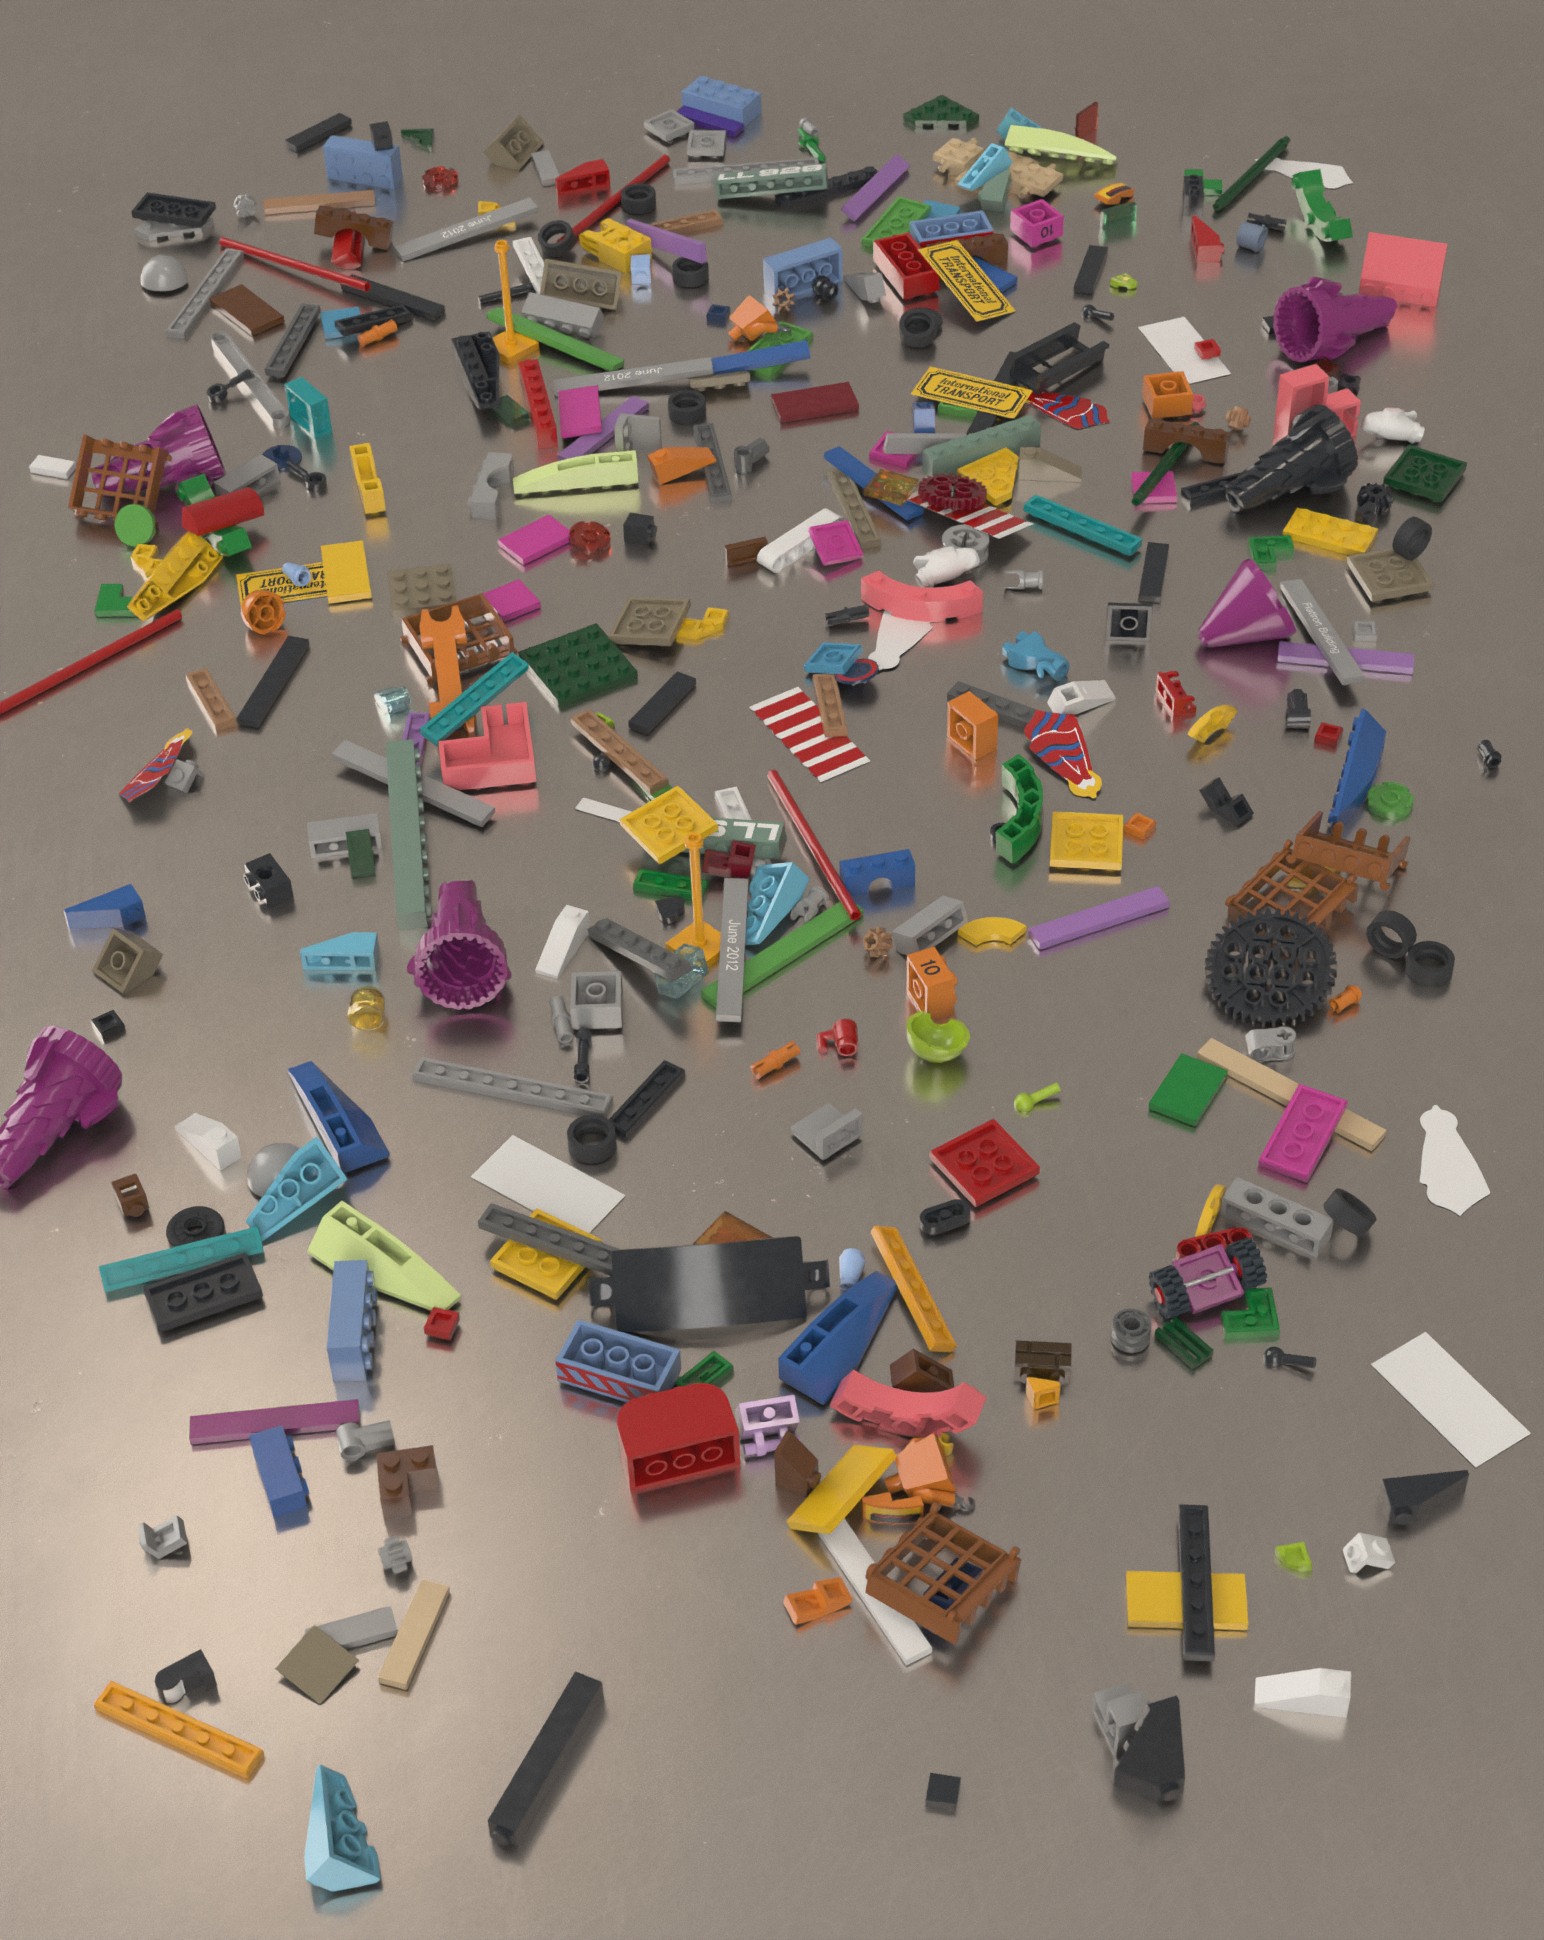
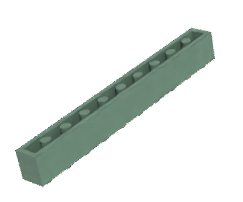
M413 739L386 742L398 929L428 927L427 917H432L431 905L426 903V899H430L429 885H425V882L429 881L428 867H423V864H428L427 851L422 850V847L426 846L425 832L421 833V830L425 829L424 815H420V812H424L423 798H419L420 795H423L422 782H417V779L422 778L421 766L416 765V762H420L419 748L414 747Z

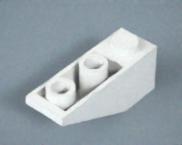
M1105 680L1073 681L1054 688L1047 703L1053 713L1075 715L1112 702L1116 697Z

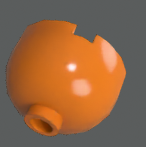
M256 590L248 594L242 602V620L249 629L259 634H265L270 630L275 632L283 624L286 616L283 606L284 601L279 595L268 590Z

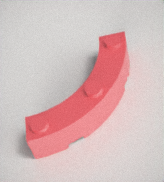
M879 570L861 578V599L879 611L882 609L890 611L892 616L924 622H945V618L957 617L958 619H963L983 611V591L971 580L954 586L926 588L898 582L884 575Z
M853 1370L840 1381L829 1406L855 1421L860 1422L862 1419L878 1424L877 1429L885 1432L911 1437H927L934 1433L936 1437H941L943 1432L952 1431L956 1434L976 1424L987 1397L965 1382L952 1389L940 1392L920 1393L904 1391L878 1383Z

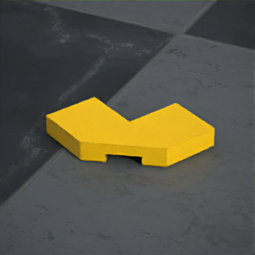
M137 544L131 560L138 570L148 578L163 559H155L159 552L158 546Z
M708 607L702 620L685 618L676 637L697 640L723 630L729 618V610Z

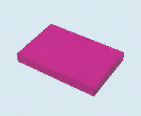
M548 514L498 539V546L525 565L575 540L573 532Z

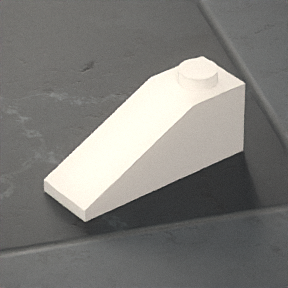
M570 905L564 907L555 920L535 969L536 973L554 979L560 977L588 936L587 929L590 928L587 910Z
M195 1113L174 1126L180 1135L220 1171L242 1158L237 1136L221 1122Z
M1318 1668L1257 1677L1255 1680L1254 1707L1347 1718L1351 1694V1672Z

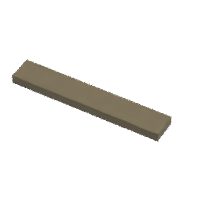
M839 469L829 470V481L861 550L881 546V539L855 482Z

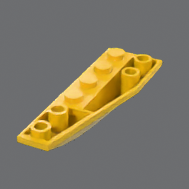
M187 531L147 578L127 608L144 622L201 585L222 560L223 556L204 538Z

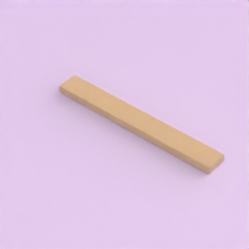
M1210 1038L1197 1052V1059L1227 1070L1229 1076L1285 1106H1288L1299 1085L1293 1080L1213 1038ZM1348 1109L1345 1110L1334 1131L1370 1151H1373L1386 1136L1384 1128Z

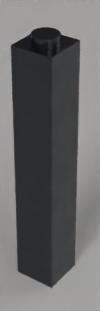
M574 1672L487 1820L490 1837L501 1845L509 1844L516 1848L519 1847L604 1699L601 1681L579 1672Z

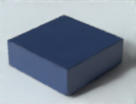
M712 304L706 315L707 321L726 323L731 313L730 307Z

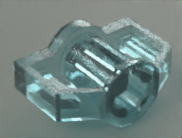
M401 686V688L389 687L374 693L375 701L379 704L382 712L388 715L407 709L411 703L405 686Z

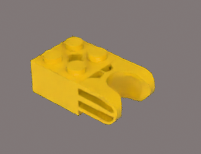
M609 218L600 222L601 232L587 230L579 235V242L583 250L597 256L599 261L625 274L631 271V255H650V259L652 258L650 237Z

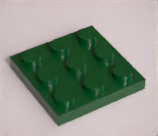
M1408 445L1384 476L1383 484L1430 498L1433 501L1442 502L1465 472L1467 462Z

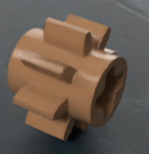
M778 288V293L772 295L776 300L772 305L774 307L779 305L778 311L780 313L783 309L790 312L789 308L791 305H796L792 301L796 296L794 293L789 295L788 288L785 291H781ZM785 296H786V298L788 299V301H787V302L784 301L783 304H782L781 301H780V299H784Z
M1234 406L1233 411L1228 410L1225 416V421L1229 422L1227 427L1237 431H1242L1243 426L1248 428L1251 421V416H1248L1249 411Z
M886 928L868 929V933L864 936V951H869L871 957L887 956V952L893 947L892 934L885 933Z

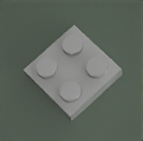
M671 109L644 121V128L667 142L686 134L690 130H694V122Z
M690 130L687 156H724L726 131Z

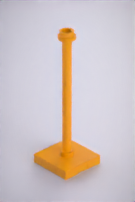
M498 240L495 242L494 251L499 256L506 331L493 337V340L499 352V359L510 365L538 350L539 342L514 331L506 252L509 251V245L505 240Z
M693 832L686 836L685 847L690 852L694 922L666 942L665 949L690 961L691 967L702 973L720 959L721 932L703 921L699 849L703 847L704 843L701 835Z

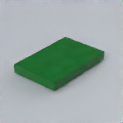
M1181 1053L1149 1101L1148 1109L1196 1127L1226 1080L1228 1071Z

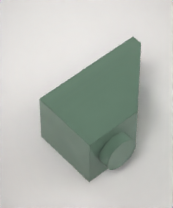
M1005 170L984 183L983 190H980L978 195V202H981L982 210L1004 212L1012 181L1010 170Z

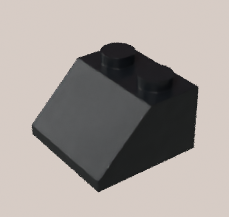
M1108 602L1106 640L1150 641L1153 604Z

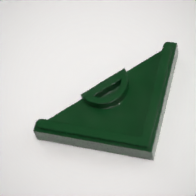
M401 129V137L432 152L434 129Z

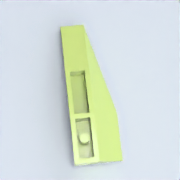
M1011 125L1005 141V146L1009 148V151L1017 154H1023V151H1027L1030 155L1041 156V153H1045L1050 158H1059V155L1066 156L1067 160L1074 161L1078 157L1084 158L1085 162L1095 163V160H1102V164L1113 165V162H1118L1116 156L1090 142L1048 129Z
M636 451L591 454L544 465L514 477V494L638 483Z
M343 1201L323 1216L307 1250L308 1254L334 1270V1261L367 1260L369 1271L374 1272V1287L372 1288L431 1311L433 1307L449 1310L461 1299V1294L414 1251L380 1225Z

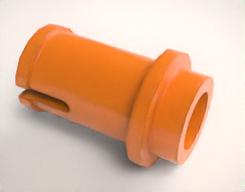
M1348 985L1345 987V991L1329 1000L1330 1007L1333 1011L1339 1013L1352 1003H1359L1360 998H1362V992L1356 985Z

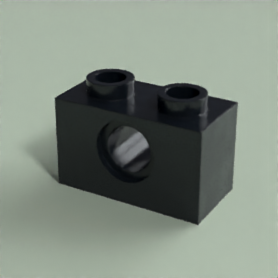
M1184 176L1182 191L1184 216H1203V176Z
M270 853L244 863L246 874H243L246 885L253 888L257 900H262L267 908L294 898L291 880Z

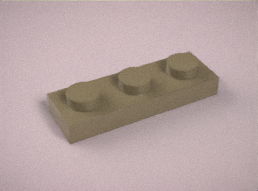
M748 371L693 377L688 378V385L694 391H704L706 387L714 386V389L725 388L726 384L743 386L746 385L745 382L750 381V373Z

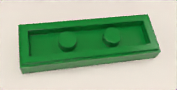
M639 869L633 883V891L667 897H680L692 901L691 877ZM701 879L703 902L709 883L708 880Z

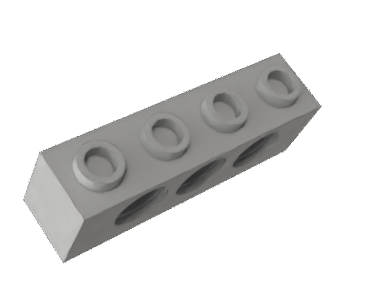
M1236 1177L1222 1197L1220 1215L1316 1258L1331 1238L1334 1222L1332 1218L1254 1185L1249 1181Z

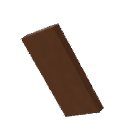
M242 284L209 298L212 306L251 336L285 322L284 316Z

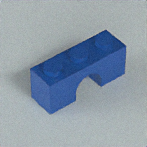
M910 849L839 861L840 878L851 897L869 894V885L878 878H888L892 890L915 886V862Z

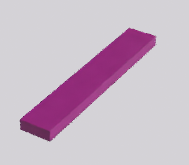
M359 1400L190 1416L189 1440L190 1444L250 1439L249 1435L281 1425L285 1435L337 1430L342 1424L351 1422L357 1423L360 1426Z

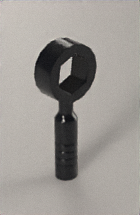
M244 370L229 380L226 385L217 383L210 386L206 391L210 402L217 403L223 401L228 395L227 389L235 387L252 376L250 370Z
M287 461L286 467L302 478H305L306 486L310 491L317 492L326 488L327 481L323 473L312 472L308 474L307 470L293 461Z

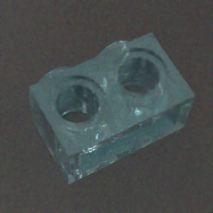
M684 943L673 952L690 961L692 970L674 981H670L654 972L659 994L678 999L709 973L703 948Z

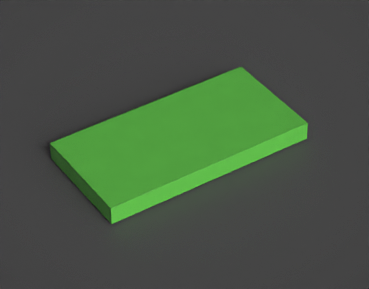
M898 196L861 239V245L873 248V240L907 232L910 233V221L924 220L930 214L931 206Z
M779 321L780 326L786 327L788 325L792 331L790 333L779 331V333L767 332L747 351L807 340L808 343L813 339V332ZM784 364L754 369V371L772 376Z

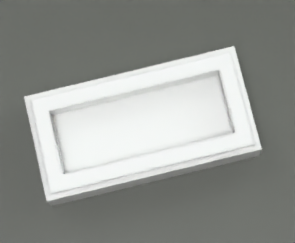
M38 455L29 466L31 473L68 479L76 469L75 461Z

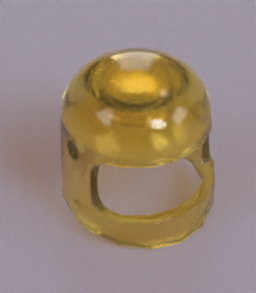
M362 986L353 991L349 999L348 1023L364 1031L379 1028L383 1024L385 1016L384 995L380 990L371 986Z

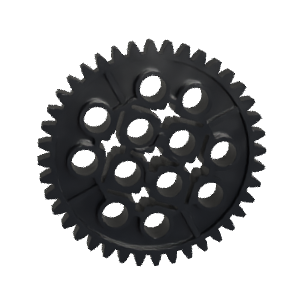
M1269 908L1266 909L1265 914H1262L1257 909L1255 916L1248 911L1246 919L1238 915V923L1230 920V929L1223 926L1222 934L1216 933V941L1210 942L1211 949L1207 950L1208 958H1205V975H1207L1206 983L1209 984V992H1213V1000H1218L1219 1008L1225 1006L1226 1014L1233 1012L1234 1020L1242 1016L1243 1024L1250 1019L1252 1027L1261 1022L1262 1028L1265 1029L1267 1023H1270L1271 1027L1275 1028L1277 1022H1280L1281 1026L1285 1027L1288 1020L1292 1025H1295V1018L1297 1017L1301 1021H1305L1304 1014L1306 1013L1312 1017L1313 1008L1320 1010V1002L1326 1003L1327 995L1332 994L1331 987H1335L1334 978H1337V970H1335L1337 969V961H1335L1336 952H1332L1333 944L1329 943L1328 935L1323 936L1322 928L1316 930V922L1308 925L1307 916L1299 920L1298 912L1291 917L1288 909L1284 914H1281L1279 908L1275 910L1274 914H1271ZM1260 932L1268 933L1265 936L1258 935ZM1290 934L1292 937L1284 938L1283 935ZM1236 951V952H1239L1240 954H1238V955H1231L1230 953ZM1247 952H1248V966L1246 967L1245 978H1244V969H1243V967H1244V964H1246V957H1247ZM1257 954L1265 955L1262 958L1255 957ZM1288 956L1290 959L1282 960L1280 957ZM1297 956H1298V968H1299V969H1298V972H1296V979H1295V984H1294V972H1293V971H1294V968H1296V961H1297ZM1308 958H1312L1315 961L1306 962L1305 960ZM1271 960H1273V967L1269 976V967H1271ZM1230 973L1237 975L1235 977H1227ZM1253 976L1262 977L1259 980L1252 979ZM1285 978L1287 981L1278 982L1277 979ZM1305 980L1312 981L1311 984L1307 985L1302 982ZM1266 988H1271L1270 992H1265ZM1251 998H1258V999H1259V1000L1256 1001V1002H1251V1001H1249V999H1251ZM1282 1000L1284 1003L1275 1004L1274 1001Z

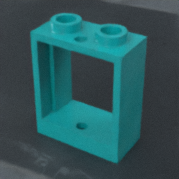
M303 377L284 384L290 418L314 439L331 433L332 426L327 397Z

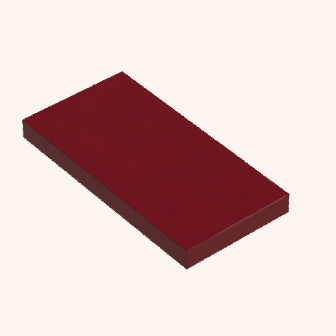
M849 382L771 394L772 404L781 423L859 410V403Z

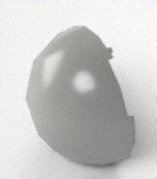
M157 255L143 266L140 282L148 290L168 291L188 283V277L182 262L178 258L170 255Z
M273 1143L262 1147L253 1156L247 1169L248 1186L252 1192L263 1197L294 1152L299 1148L291 1143Z

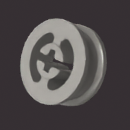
M968 525L953 526L943 533L942 543L944 546L942 548L952 546L954 549L965 548L966 545V548H973L978 553L979 565L988 559L989 535Z

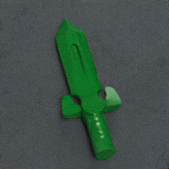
M799 128L797 133L802 140H799L798 144L802 147L806 146L815 158L825 162L827 157L817 145L819 144L818 137H812L803 128Z

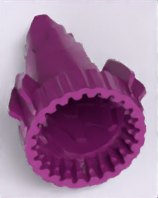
M1310 277L1306 284L1289 288L1279 297L1273 316L1277 343L1281 347L1282 352L1293 361L1306 362L1321 359L1324 356L1329 360H1334L1355 345L1357 335L1376 328L1388 327L1395 315V309L1397 308L1396 300L1385 296H1368L1367 294L1342 295V293H1339L1342 289L1341 283L1319 277Z
M197 404L174 412L151 435L147 436L148 440L133 445H146L152 449H155L156 446L168 451L167 456L172 457L171 462L165 461L160 488L176 481L180 483L205 474L211 490H213L214 482L227 475L209 427ZM114 457L110 461L108 471L121 473L124 458ZM129 459L126 474L139 476L142 461ZM147 462L144 477H150L152 467L150 462ZM104 464L94 468L103 470ZM91 473L95 488L99 489L102 474ZM107 475L104 490L117 492L120 477ZM125 478L122 493L136 492L138 480ZM143 481L141 491L147 489L148 482Z
M452 881L448 884L444 882L439 888L438 907L436 913H433L431 928L428 929V933H425L421 937V941L418 942L415 955L407 965V973L414 975V985L420 987V991L427 998H430L432 1002L446 1008L458 1010L462 1008L472 1009L495 998L498 992L505 986V982L511 979L512 973L507 966V952L504 942L494 930H491L486 925L481 901L477 900V887L474 881Z
M53 1025L45 1026L28 1048L24 1080L16 1090V1099L4 1114L7 1118L0 1127V1187L8 1189L25 1171L27 1172L40 1155L44 1156L49 1151L58 1136L63 1138L75 1120L78 1122L81 1120V1127L88 1129L91 1125L99 1122L111 1113L118 1105L117 1099L119 1097L117 1092L122 1086V1072L119 1070L118 1065L101 1048L71 1030Z

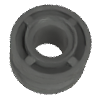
M1138 1309L1119 1311L1112 1321L1111 1339L1113 1344L1119 1350L1128 1353L1144 1350L1150 1342V1318Z

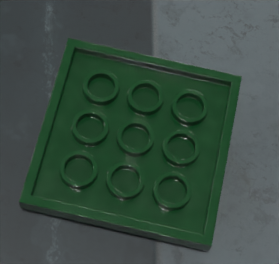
M597 623L518 652L519 657L529 664L528 671L558 708L638 678V671L612 640L608 639L606 633Z

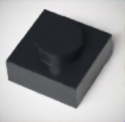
M1368 501L1356 510L1355 523L1371 525L1376 517V504Z

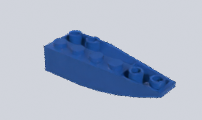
M1361 709L1359 718L1354 717L1352 731L1355 732H1350L1348 746H1350V750H1347L1346 764H1343L1342 779L1338 781L1337 793L1339 794L1334 795L1332 808L1335 809H1330L1328 823H1332L1331 833L1336 822L1340 821L1345 825L1360 808L1367 797L1368 790L1375 781L1384 750L1386 730L1366 709Z
M312 1061L288 1069V1073L329 1152L343 1173L390 1156L371 1118Z
M875 1271L844 1292L814 1319L778 1358L779 1379L824 1405L836 1392L840 1381L851 1371L857 1369L898 1288L896 1282L884 1274Z

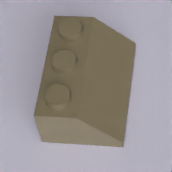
M519 114L486 147L483 153L495 166L519 170L529 160L531 153L536 152L544 141Z

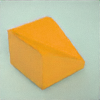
M1028 1377L1026 1380V1396L1032 1408L1038 1409L1059 1403L1060 1383Z

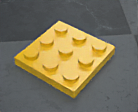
M679 786L672 788L619 819L621 827L659 865L687 849L685 847V839L689 833H699L704 839L718 831V824Z
M1052 812L1050 867L1122 870L1123 815Z
M538 1208L529 1216L602 1242V1239ZM510 1239L490 1260L491 1268L556 1300L585 1268L579 1264Z

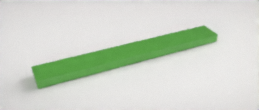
M498 307L487 312L486 319L505 327L503 308ZM512 313L515 332L610 372L624 366L625 360Z
M838 902L744 962L743 993L854 922L855 920L850 919L841 902ZM856 904L861 912V916H863L864 909ZM718 980L701 990V996L715 1008H717Z

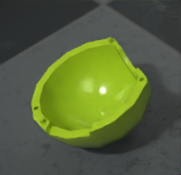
M923 1010L911 1015L906 1022L907 1041L911 1050L920 1058L929 1062L943 1063L954 1060L963 1053L970 1040L969 1030L963 1022L950 1018L945 1024H937L932 1021L931 1014Z

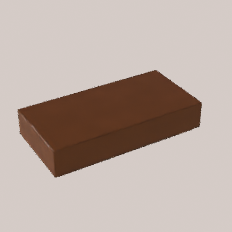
M766 537L724 545L727 567L756 561L760 550L768 545Z

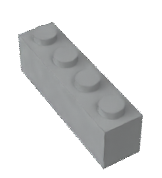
M529 292L521 311L526 319L550 329L562 330L567 334H579L585 338H597L605 319L598 307Z

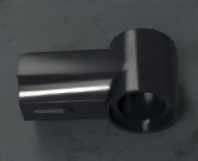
M1294 689L1287 694L1286 728L1310 729L1311 709L1308 708L1307 694L1302 689Z

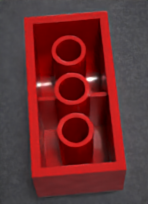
M696 1383L678 1386L674 1389L658 1393H649L646 1396L628 1401L618 1412L617 1432L620 1460L630 1492L741 1465L739 1429L729 1400L720 1388L712 1384Z

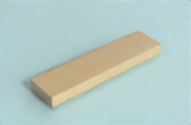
M421 1580L379 1673V1683L404 1690L408 1689L450 1593L449 1586Z

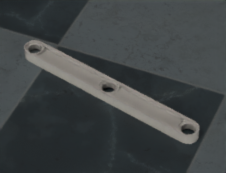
M223 331L213 333L211 335L212 346L234 376L239 375L246 369H249L252 373V376L240 382V384L271 425L276 428L288 426L290 423L288 411L228 333Z

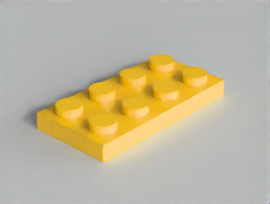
M1297 507L1284 528L1283 535H1291L1293 541L1351 556L1367 553L1377 538L1379 529Z

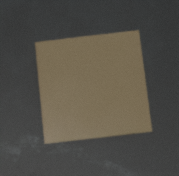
M313 1625L277 1665L275 1670L320 1705L357 1664L359 1659L317 1626Z

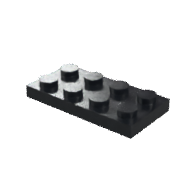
M147 192L131 213L132 218L143 221L150 220L158 223L175 224L177 226L184 225L201 228L215 211L216 204L211 201Z
M246 1252L142 1287L158 1332L263 1297L262 1289Z

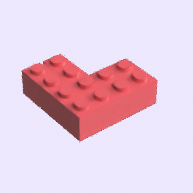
M1317 364L1280 374L1273 445L1288 435V430L1293 427L1294 417L1314 404L1327 406L1343 421L1351 437L1356 436L1358 419L1356 417H1359L1361 401L1348 388L1327 394L1329 376Z
M527 703L506 704L508 724L506 725L503 723L502 705L483 706L481 711L484 736L439 741L443 784L459 791L536 782Z

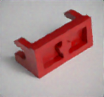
M1177 671L1157 672L1156 691L1172 717L1195 713L1197 707L1192 703L1195 701V698L1190 695L1187 696L1180 680H1170L1172 677H1178L1179 673Z

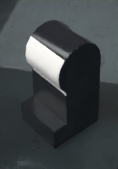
M201 1649L163 1668L156 1674L154 1680L159 1698L165 1703H175L185 1693L202 1685L206 1691L217 1686L214 1672Z

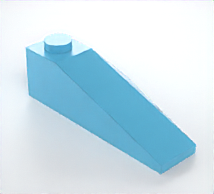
M793 862L758 866L749 886L751 899L747 902L748 917L746 920L745 945L760 944L805 893L810 878Z
M317 1136L294 1152L245 1220L250 1228L258 1226L261 1241H264L347 1180V1177Z
M321 1764L316 1768L305 1847L306 1881L331 1892L377 1883L381 1879L378 1854L374 1846H368L364 1836L368 1831L365 1823L359 1822L356 1817L354 1808L357 1806L347 1779L345 1775Z

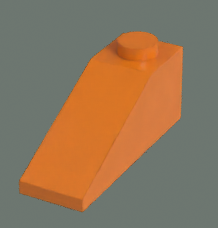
M665 447L648 454L652 474L659 485L716 462V458L708 447Z

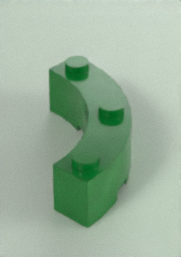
M1321 170L1304 171L1292 175V188L1296 191L1305 224L1311 228L1314 234L1326 242L1353 238L1350 218L1337 217L1330 201L1326 202L1322 192L1325 191Z
M205 474L177 484V495L181 501L184 500L186 506L215 497ZM237 525L201 535L202 538H205L213 548L224 556H230L252 547L245 528Z
M1020 754L1001 764L1002 786L1013 795L1017 801L1018 810L1015 816L1013 815L1006 824L996 831L997 853L1012 864L1024 856L1034 845L1040 835L1044 820L1043 789L1040 778L1038 779L1034 773L1033 766Z

